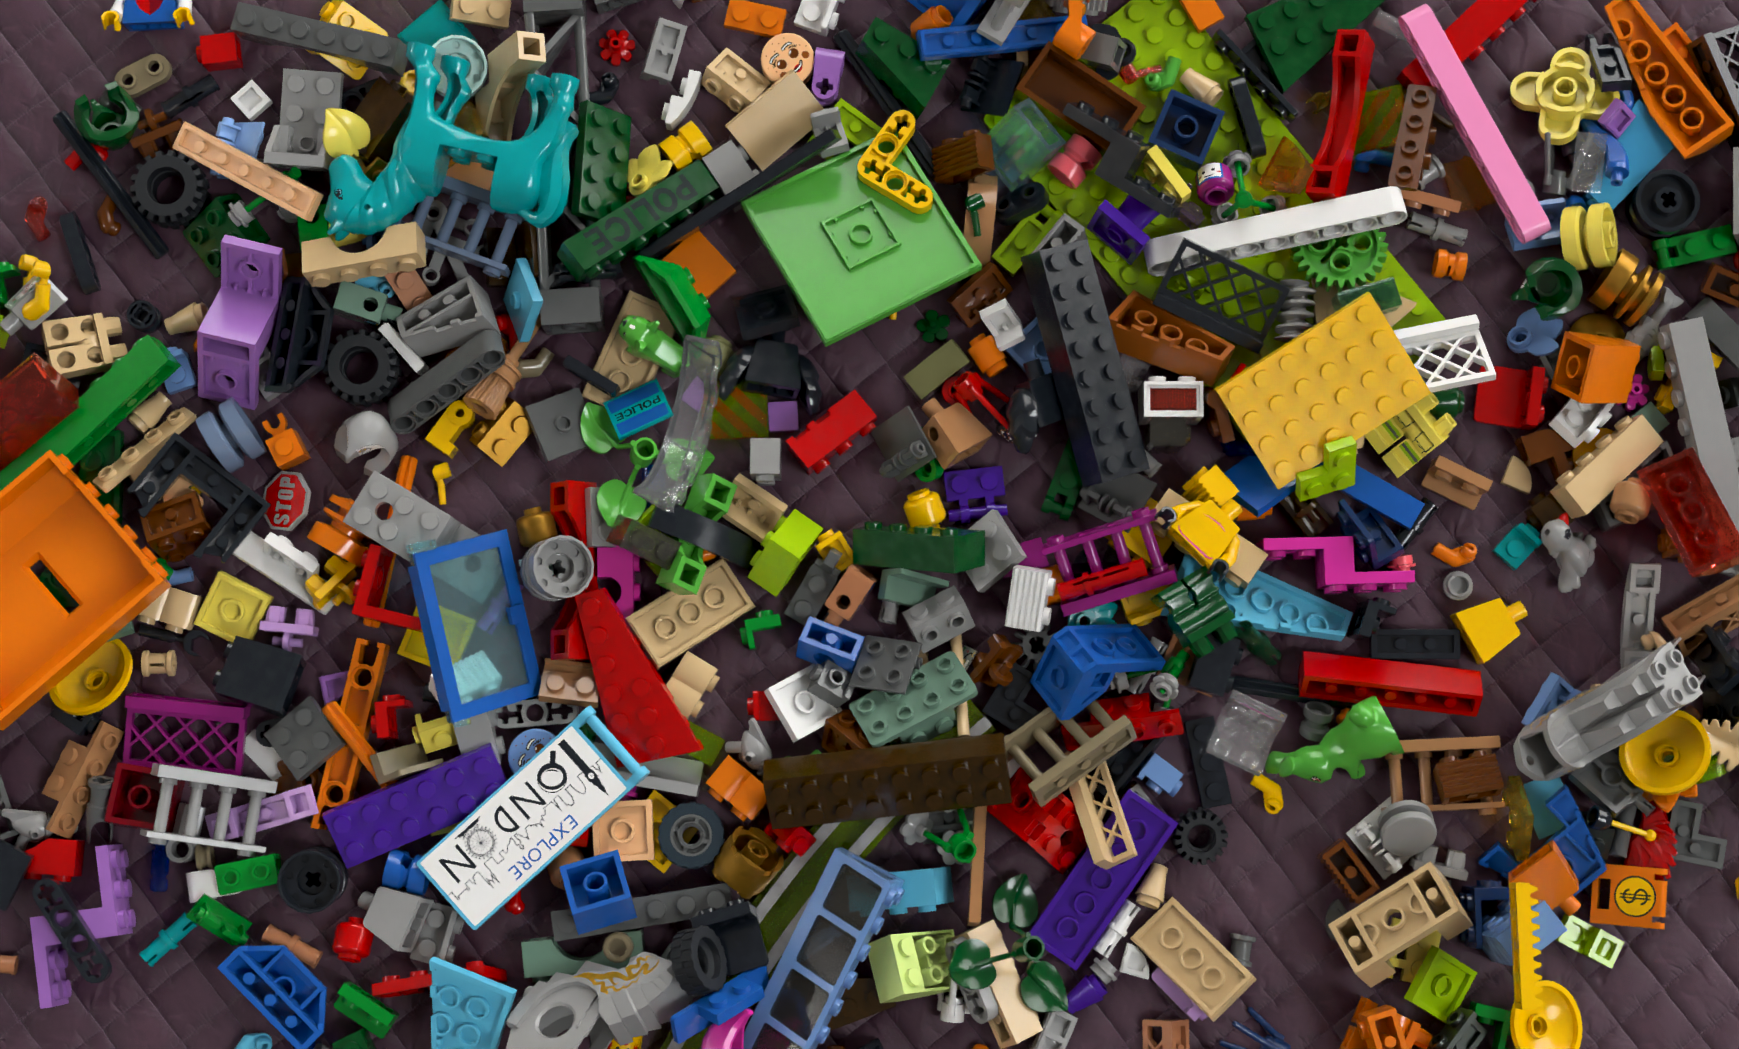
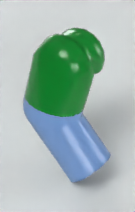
M158 558L155 561L169 574L166 579L171 586L194 581V573L191 567L173 570L168 566L166 560Z

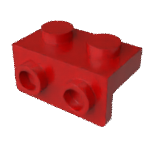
M400 694L382 696V701L374 702L375 715H371L372 733H377V738L399 739L396 709L414 708L413 701L405 700V696H400Z

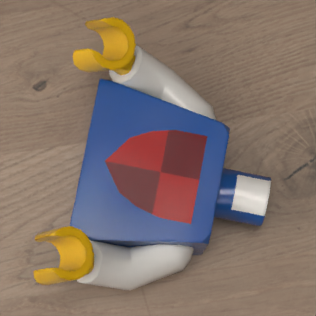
M115 0L110 11H106L101 15L104 30H106L107 26L114 24L115 31H120L121 21L129 31L184 29V21H189L191 26L195 24L192 17V0Z

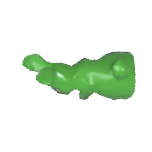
M1374 695L1352 705L1343 721L1336 727L1331 728L1322 738L1319 745L1305 746L1291 753L1272 751L1265 761V770L1269 774L1279 773L1280 777H1287L1293 774L1322 784L1331 779L1336 768H1342L1348 772L1352 779L1356 780L1365 775V768L1360 763L1361 760L1380 758L1388 753L1391 755L1403 754L1404 750L1387 715Z

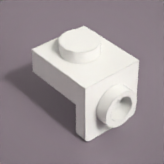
M1005 298L979 311L982 321L994 336L999 351H1004L1025 340L1021 321Z

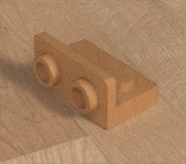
M1439 455L1432 459L1421 486L1469 510H1474L1481 496L1489 491L1493 481Z

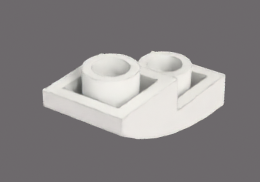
M689 70L688 78L683 77L679 94L683 95V97L671 95L670 103L665 102L661 119L665 120L667 130L673 131L690 111L700 90L701 72Z

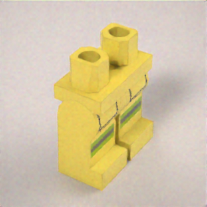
M1433 392L1365 435V438L1378 454L1405 435L1406 439L1381 457L1397 478L1449 437L1448 434L1457 425L1456 421L1448 413L1438 420L1431 414L1430 410L1439 404Z

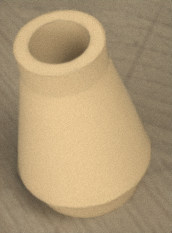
M1192 68L1187 69L1179 80L1195 99L1214 106L1220 100L1224 92L1220 88L1219 83L1203 76Z
M196 302L191 303L164 320L166 330L170 335L198 331L208 312V308L202 302L198 304Z
M159 391L155 396L136 407L127 419L138 431L145 434L156 426L172 403Z
M1151 863L1150 869L1135 892L1137 895L1136 903L1147 908L1159 909L1160 904L1164 903L1167 867Z

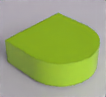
M1652 346L1647 362L1648 378L1650 381H1662L1665 373L1664 352L1660 346Z

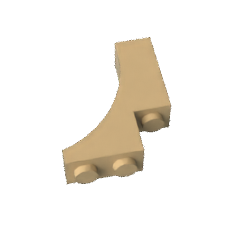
M516 31L487 55L489 83L475 94L478 136L492 140L511 141L514 119L520 98L526 86L527 75L534 74L537 69L546 63L545 38L542 33Z

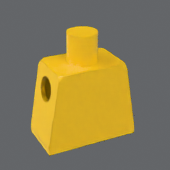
M1498 598L1454 613L1450 617L1456 628L1460 629L1461 637L1477 665L1490 660L1521 634L1515 623L1528 616V613L1521 601L1518 600L1506 607L1502 599Z

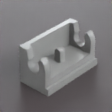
M661 17L658 19L653 30L640 79L646 81L650 80V78L656 79L661 85H666L667 82L672 81L687 26Z

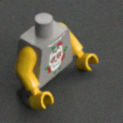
M27 254L21 255L18 264L19 269L27 271V276L23 277V287L4 305L11 313L0 322V327L9 336H12L23 325L32 331L68 300L49 280L51 274L49 263Z

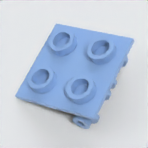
M223 117L222 121L218 123L216 136L223 138L220 140L257 159L259 147L264 138L265 122H234L235 120L232 118ZM210 169L209 173L217 176L218 179H229Z

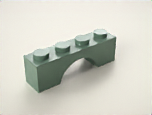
M643 927L621 931L631 937L634 948L631 956L626 961L620 963L608 960L603 950L589 957L571 955L564 951L558 942H555L554 936L524 939L521 942L524 978H532V982L549 981L550 976H553L556 972L574 975L586 960L616 969L624 968L629 964L631 957L645 951Z

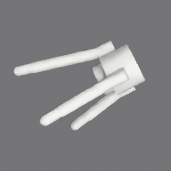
M952 979L950 981V994L945 995V999L944 993L937 994V1010L941 1011L940 1020L950 1023H963L964 1014H970L966 1002H963V997L956 995L957 984Z

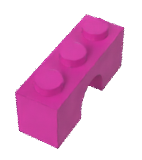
M597 547V577L600 580L611 579L619 583L621 596L616 605L625 620V618L636 612V601H641L640 583H635V572H640L641 568L640 555L635 554L633 547Z

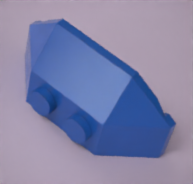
M286 945L239 946L217 967L296 1049H308L324 1033L327 987Z

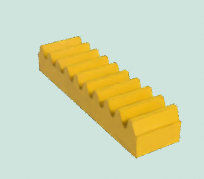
M1513 882L1509 883L1515 1008L1534 1010L1544 1005V1001L1535 998V995L1543 992V988L1535 986V982L1541 980L1542 976L1534 973V970L1541 967L1542 963L1534 961L1533 958L1541 954V950L1533 948V944L1539 942L1540 938L1532 935L1533 931L1540 929V925L1532 923V919L1538 917L1539 912L1531 910V906L1539 902L1537 899L1530 897L1531 893L1538 891V887L1530 885V883Z

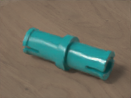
M183 912L166 930L161 929L158 932L159 936L139 953L145 962L148 961L149 966L153 967L171 949L175 950L179 946L178 942L198 926L195 922L186 918V912Z

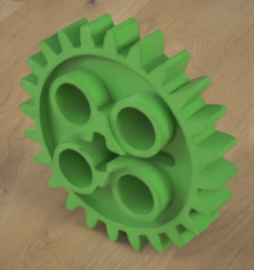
M1380 229L1357 233L1350 237L1347 235L1292 247L1291 251L1296 252L1293 256V262H1300L1297 269L1298 272L1307 270L1306 281L1313 277L1316 279V288L1325 283L1326 292H1329L1332 286L1337 287L1338 293L1342 292L1343 286H1347L1350 292H1353L1355 283L1364 288L1366 279L1373 282L1376 276L1375 272L1381 273L1383 267L1381 263H1385L1387 254L1384 252L1387 251L1388 243L1383 242L1386 238V232H1379ZM1320 244L1325 249L1317 250L1312 245ZM1354 245H1363L1366 247V250H1358ZM1330 257V259L1326 263H1321L1322 261ZM1342 263L1346 268L1338 269L1333 264Z

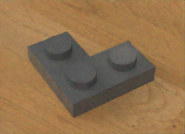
M1678 799L1667 817L1670 822L1668 826L1675 832L1674 838L1678 841L1676 845L1673 844L1678 854L1676 856L1672 855V857L1677 861L1723 869L1727 840L1698 834L1703 804Z

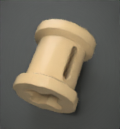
M149 650L142 652L141 671L143 677H149L151 674L176 675L177 656L175 650H169L167 653H150Z

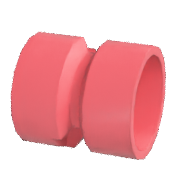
M1073 134L1064 144V152H1058L1047 164V167L1059 181L1067 187L1076 190L1086 178L1085 171H1092L1101 161L1102 155L1085 138L1078 134Z

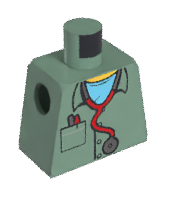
M346 281L341 282L333 306L335 310L334 315L375 327L380 326L381 320L397 325L396 318L402 314L403 308L388 304V295ZM369 303H373L377 306V309L369 312L364 307Z

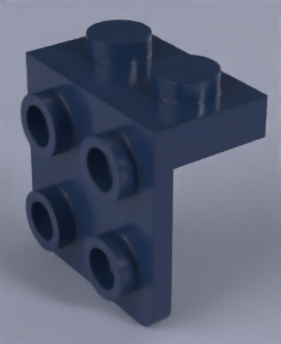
M1344 498L1338 501L1339 512H1337V517L1342 524L1339 527L1340 532L1343 536H1353V542L1357 547L1355 551L1362 563L1368 562L1375 571L1405 553L1402 544L1376 511L1368 507L1355 514Z
M1476 880V886H1462V893H1458L1457 898L1473 923V926L1459 934V938L1461 941H1464L1465 946L1482 949L1481 900H1509V887L1501 886V881Z

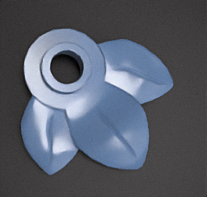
M1535 308L1527 310L1518 317L1516 326L1509 331L1507 345L1515 353L1529 352L1534 356L1550 355L1559 349L1555 339L1562 331L1563 320L1542 321Z

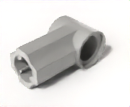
M179 803L172 833L183 834L188 804ZM200 807L195 835L200 837L205 817V807ZM168 841L166 854L171 861L186 863L195 859V846L197 844L187 843L189 851L182 858L177 853V845L180 842Z

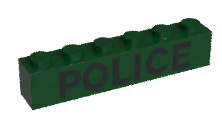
M698 159L564 241L557 256L577 282L586 277L591 280L604 270L603 267L605 265L619 263L626 257V252L631 249L635 251L640 250L649 242V238L655 234L657 237L664 235L671 229V224L676 221L683 223L694 214L693 211L701 207L703 210L716 200L714 196L720 186Z

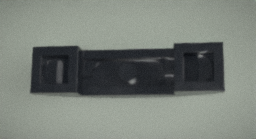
M661 499L657 500L647 527L710 552L745 570H752L753 566L749 563L760 549L761 543L721 523L677 505L669 511H664L662 509L668 508L672 503Z

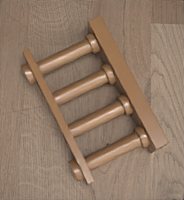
M1500 736L1399 740L1404 750L1403 754L1414 753L1415 759H1418L1421 802L1427 805L1431 812L1478 810L1479 815L1497 814L1496 809L1505 808V801L1493 802L1492 797L1480 798V803L1458 802L1446 805H1433L1430 758H1433L1432 752H1444V757L1456 756L1457 760H1460L1462 751H1486V755L1492 754V750L1501 748ZM1388 753L1385 755V760H1388L1391 804L1403 801L1400 759H1403V754L1391 755Z

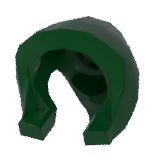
M114 81L104 85L105 92L110 101L117 103L122 108L124 115L118 114L92 99L90 102L93 116L92 123H90L91 108L86 95L84 94L75 100L74 119L81 135L93 145L109 151L120 150L129 143L138 127L140 119L138 108L131 96Z
M1543 257L1534 261L1526 269V279L1510 296L1513 301L1527 300L1538 303L1534 307L1541 320L1550 321L1573 311L1579 305L1583 293L1582 281L1576 268L1564 259Z

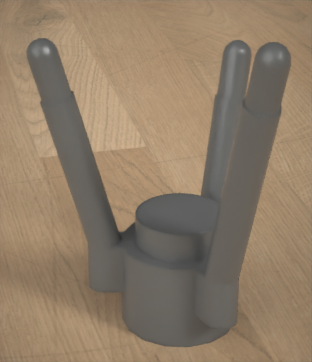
M1550 132L1545 133L1542 193L1565 196L1566 188L1573 189L1576 175L1593 140V132L1588 134L1568 178L1565 177V171L1554 170L1555 145L1551 144Z

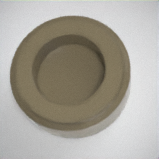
M621 931L609 934L603 943L604 955L608 960L615 963L626 961L631 956L634 948L631 937Z

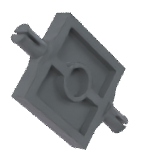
M1619 746L1597 757L1585 766L1574 770L1568 778L1598 806L1609 810L1613 819L1625 808L1635 805L1646 816H1649L1656 808L1642 796L1644 791L1636 787L1625 775L1619 761Z

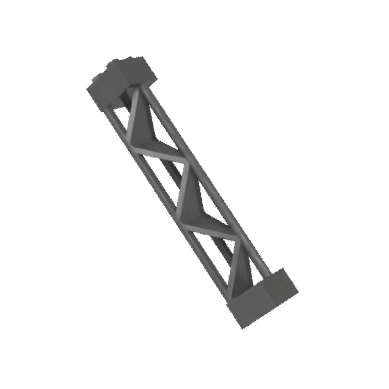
M523 0L525 32L540 33V28L562 26L545 44L546 63L537 69L534 74L545 76L574 31L577 79L580 80L578 106H580L581 102L590 101L585 26L588 25L586 0ZM529 93V110H530V121H531V117H532V101H531V95H530V93ZM573 111L569 118L578 128L579 115ZM577 137L571 145L569 156L577 145ZM567 206L562 214L579 232L595 223L585 219L584 225L575 215L571 214L572 211ZM551 224L546 228H536L539 287L543 298L540 310L542 328L547 335L605 332L604 297L601 293L600 280H591L589 287L561 289L565 282L558 284L554 275H566V272H554Z

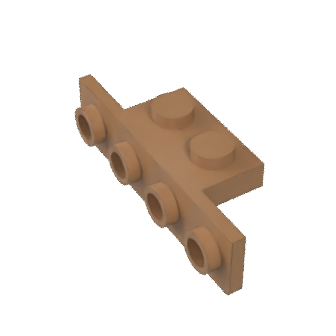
M100 721L87 747L68 740L41 793L59 801L46 830L66 839L72 838L87 808V803L90 801L91 787L88 786V779L93 776L104 775L124 735V731Z

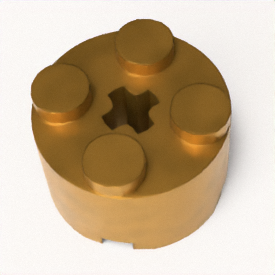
M740 826L734 830L721 846L719 854L714 857L715 867L712 869V872L716 879L725 882L732 889L736 890L741 897L750 899L753 895L761 893L783 867L784 858L783 855L778 856L776 852L778 845L764 831L755 827L745 830L742 829L743 826Z

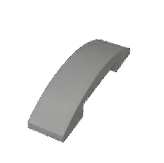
M1630 563L1621 615V669L1653 652L1652 649H1644L1640 638L1642 635L1649 634V631H1653L1656 594H1659L1660 563Z

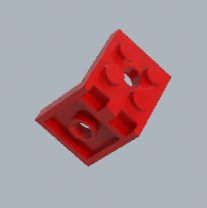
M370 544L369 549L363 552L361 558V567H364L361 579H357L354 585L353 596H356L352 614L423 633L419 617L380 608L394 552L382 546Z
M1020 767L1010 779L1012 803L987 806V811L1024 840L1063 875L1087 846L1075 805L1061 793L1046 805L1040 807L1034 800L1028 786L1033 780ZM1029 798L1028 803L1024 807L1020 808L1021 802L1024 799ZM1067 831L1064 838L1060 840L1062 834Z

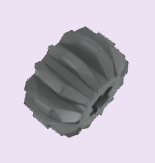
M1050 624L1046 625L1043 631L1040 632L1024 630L1026 636L1019 631L1014 633V636L1022 641L1021 643H1011L1021 645L1024 651L1019 657L1024 656L1026 658L1021 665L1022 667L1026 668L1029 662L1033 661L1032 668L1033 671L1036 670L1051 637L1055 634L1053 633L1048 636L1047 632L1051 629ZM1038 638L1042 641L1040 646L1044 650L1042 653L1038 650L1035 654L1030 651L1032 646L1029 644V641L1032 639L1035 642Z

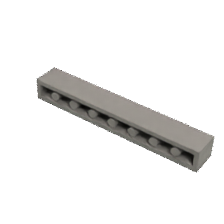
M1703 317L1670 323L1659 327L1658 342L1660 348L1664 350L1667 360L1664 365L1665 373L1672 382L1671 399L1679 413L1678 430L1681 436H1684L1686 444L1684 456L1692 470L1691 487L1693 492L1697 494L1700 505L1697 508L1700 522L1704 523L1706 532L1704 541H1714L1715 553H1711V557L1739 553V472Z

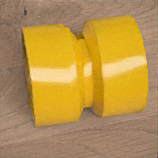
M691 120L678 129V136L670 135L658 144L665 158L673 162L672 167L676 172L692 164L694 159L701 160L713 151L708 140Z

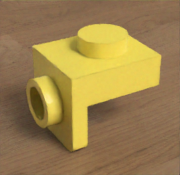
M420 713L414 715L417 725L412 727L416 744L422 743L426 754L458 744L450 715L425 723Z

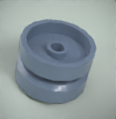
M230 397L219 404L218 412L222 421L216 414L207 411L196 418V423L212 453L223 467L232 474L244 466V457L241 450L249 458L256 459L266 453L267 449L247 414L233 397Z

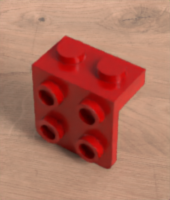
M1481 366L1478 373L1486 372L1485 367ZM1493 366L1496 372V380L1477 383L1473 409V420L1475 422L1529 431L1537 427L1538 423H1542L1545 413V407L1541 405L1542 394H1546L1549 382L1548 377L1545 376L1546 368L1533 366L1526 371Z

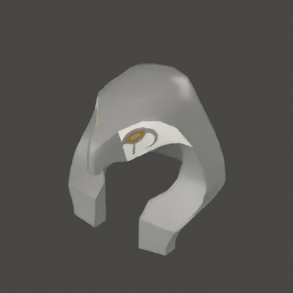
M364 411L352 415L342 423L336 433L334 448L336 455L345 463H350L351 460L362 454L381 448L380 453L375 458L368 460L364 466V474L371 476L374 470L381 473L390 464L399 448V442L395 432L391 429V424L381 414L373 411Z

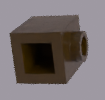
M1544 492L1529 500L1528 502L1531 506L1524 511L1527 515L1525 518L1526 522L1533 526L1540 534L1543 526L1548 521L1555 520L1566 512L1551 493L1545 495ZM1568 515L1569 524H1571L1575 519H1571Z

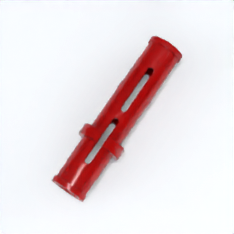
M1141 557L1140 559L1091 574L1084 572L1081 577L1057 583V589L1063 602L1084 594L1091 596L1094 595V591L1148 576L1144 559Z

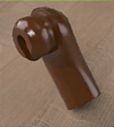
M108 194L97 211L99 228L104 234L108 233L110 236H116L121 230V224L114 220L113 213L117 206Z

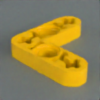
M898 110L890 116L857 164V175L864 184L916 214H924L933 205L931 189L892 165L915 132V118L913 114L906 110ZM907 121V127L903 126L900 129L897 138L894 135L897 131V122ZM889 141L895 148L890 153H883L878 149L879 144ZM874 165L875 172L871 171L869 174H866L865 167L870 168ZM879 175L883 177L882 182H879ZM897 178L904 185L901 189L893 191L887 187V182L890 179ZM909 186H911V194L907 192ZM925 195V202L915 203L914 196L920 197Z

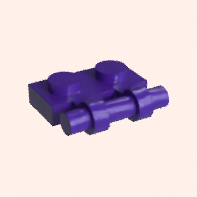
M1002 466L943 473L946 501H958L959 509L948 510L949 522L961 521V524L970 523L971 519L982 518L992 509L997 510L1001 516L1008 515L1007 504L995 505L994 497L1005 496ZM985 498V506L969 508L968 500Z

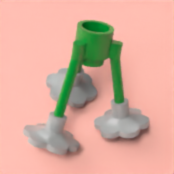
M967 808L944 810L947 813L952 811L958 813L963 830L956 832L947 830L943 833L942 839L931 833L933 821L929 819L928 812L906 815L905 822L900 827V833L904 836V842L908 845H912L915 842L922 843L926 838L937 844V851L942 855V860L947 865L971 863L977 850L972 841L974 833L970 830L964 813Z

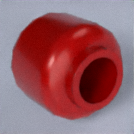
M349 917L348 922L337 924L332 944L333 952L338 955L337 959L350 963H361V959L369 957L374 934L364 927V919Z

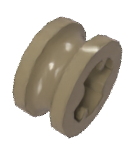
M201 844L195 846V860L198 871L204 870L205 867L214 869L216 865L214 846L207 845L202 847Z

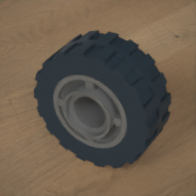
M690 802L679 804L677 807L669 810L659 826L658 840L663 854L673 864L685 869H699L714 861V857L719 854L720 848L724 844L725 833L723 824L716 812L704 804ZM690 827H694L700 832V839L695 844H687L683 839L684 831Z

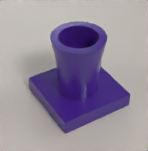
M1128 194L1118 209L1105 199L1086 228L1131 265L1150 240V237L1142 230L1160 213Z

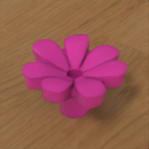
M1634 374L1632 390L1628 395L1627 403H1625V410L1628 412L1635 409L1636 403L1643 407L1648 401L1644 394L1649 392V386L1641 384L1643 377L1640 374Z

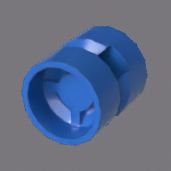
M398 849L391 850L384 868L382 886L396 890L405 887L408 893L424 896L430 880L416 864L423 856L417 854L414 858H411L409 852Z

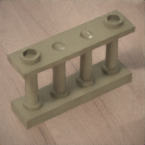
M1094 700L1086 708L1105 729L1093 738H1090L1073 718L1070 720H1059L1052 709L1047 707L1016 731L1004 736L1007 761L1009 762L1014 759L1033 780L1028 784L1029 789L1037 804L1043 807L1137 738L1132 722L1125 714L1118 720H1113L1098 702ZM1060 724L1081 745L1069 755H1065L1048 736V733ZM1037 741L1057 763L1045 773H1042L1023 752Z

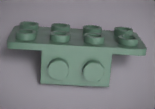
M949 651L923 664L920 669H914L905 695L874 690L851 702L849 708L872 747H881L898 737L901 744L926 742L940 734L949 732L953 727L957 726L954 708L974 698L978 691L956 654Z

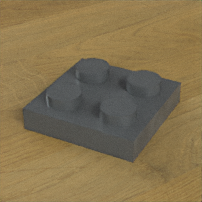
M314 697L306 698L264 734L297 781L306 779L347 744L323 714L322 708Z

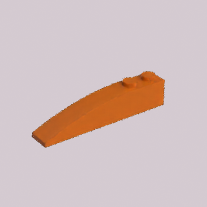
M1613 0L1604 6V10L1649 115L1684 160L1707 152L1732 135L1733 121L1637 0Z

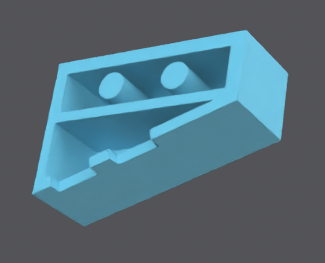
M951 866L890 872L905 881L902 889L905 890L904 895L897 906L892 905L888 908L890 915L908 913V907H918V912L936 911V905L954 902ZM862 874L848 876L851 912H861V917H869L881 893V886Z

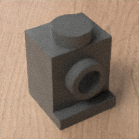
M827 659L821 664L817 663L809 674L811 682L807 691L833 707L838 708L850 700L855 687L849 686L852 674Z

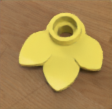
M657 144L646 147L639 154L638 159L631 158L628 161L627 182L629 183L630 193L635 197H638L656 186L658 182L664 180L672 167V161H661L660 149Z

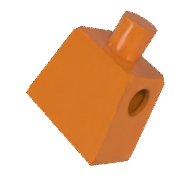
M1553 839L1508 873V884L1525 882L1538 887V891L1531 893L1530 897L1545 900L1552 910L1559 906L1567 916H1571L1581 907V903L1573 896L1579 890L1578 878Z

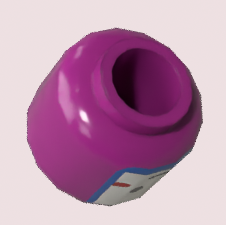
M1218 162L1207 163L1196 172V191L1198 198L1203 203L1218 206L1232 198L1235 187L1232 171L1227 165Z

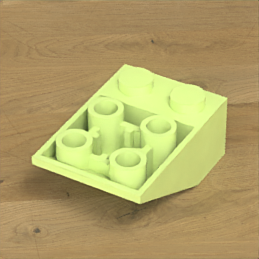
M953 929L890 934L868 943L871 946L868 956L879 1002H898L950 992L951 977L948 971L949 962L945 954V946L955 936Z

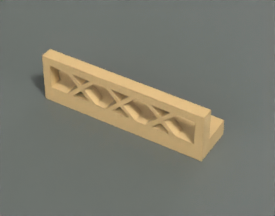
M1068 751V752H1066V753H1064V754H1065V755H1069V754H1071V752ZM1105 761L1097 767L1094 776L1085 775L1070 786L1069 790L1093 863L1107 870L1138 856ZM1098 783L1105 785L1107 790L1103 803L1095 801L1093 795ZM1107 809L1114 812L1116 816L1112 830L1104 828L1102 822ZM1117 836L1124 840L1127 851L1114 856L1111 848Z

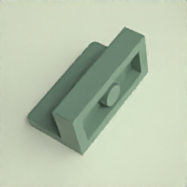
M904 568L882 570L878 599L912 608L914 605L933 597L936 588L949 587V581Z

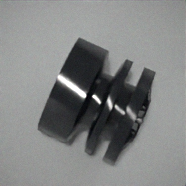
M316 845L304 848L284 862L279 870L277 885L279 894L287 906L297 912L312 914L323 911L341 898L347 888L349 874L342 857L329 847ZM319 872L321 874L319 877L320 882L313 884L310 881L313 877L312 874Z

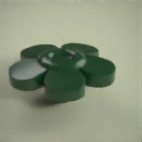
M929 310L926 313L928 321L924 319L919 320L917 329L920 332H924L922 338L927 343H933L935 335L938 340L944 341L948 337V331L945 328L950 325V319L947 315H941L938 318L937 311Z

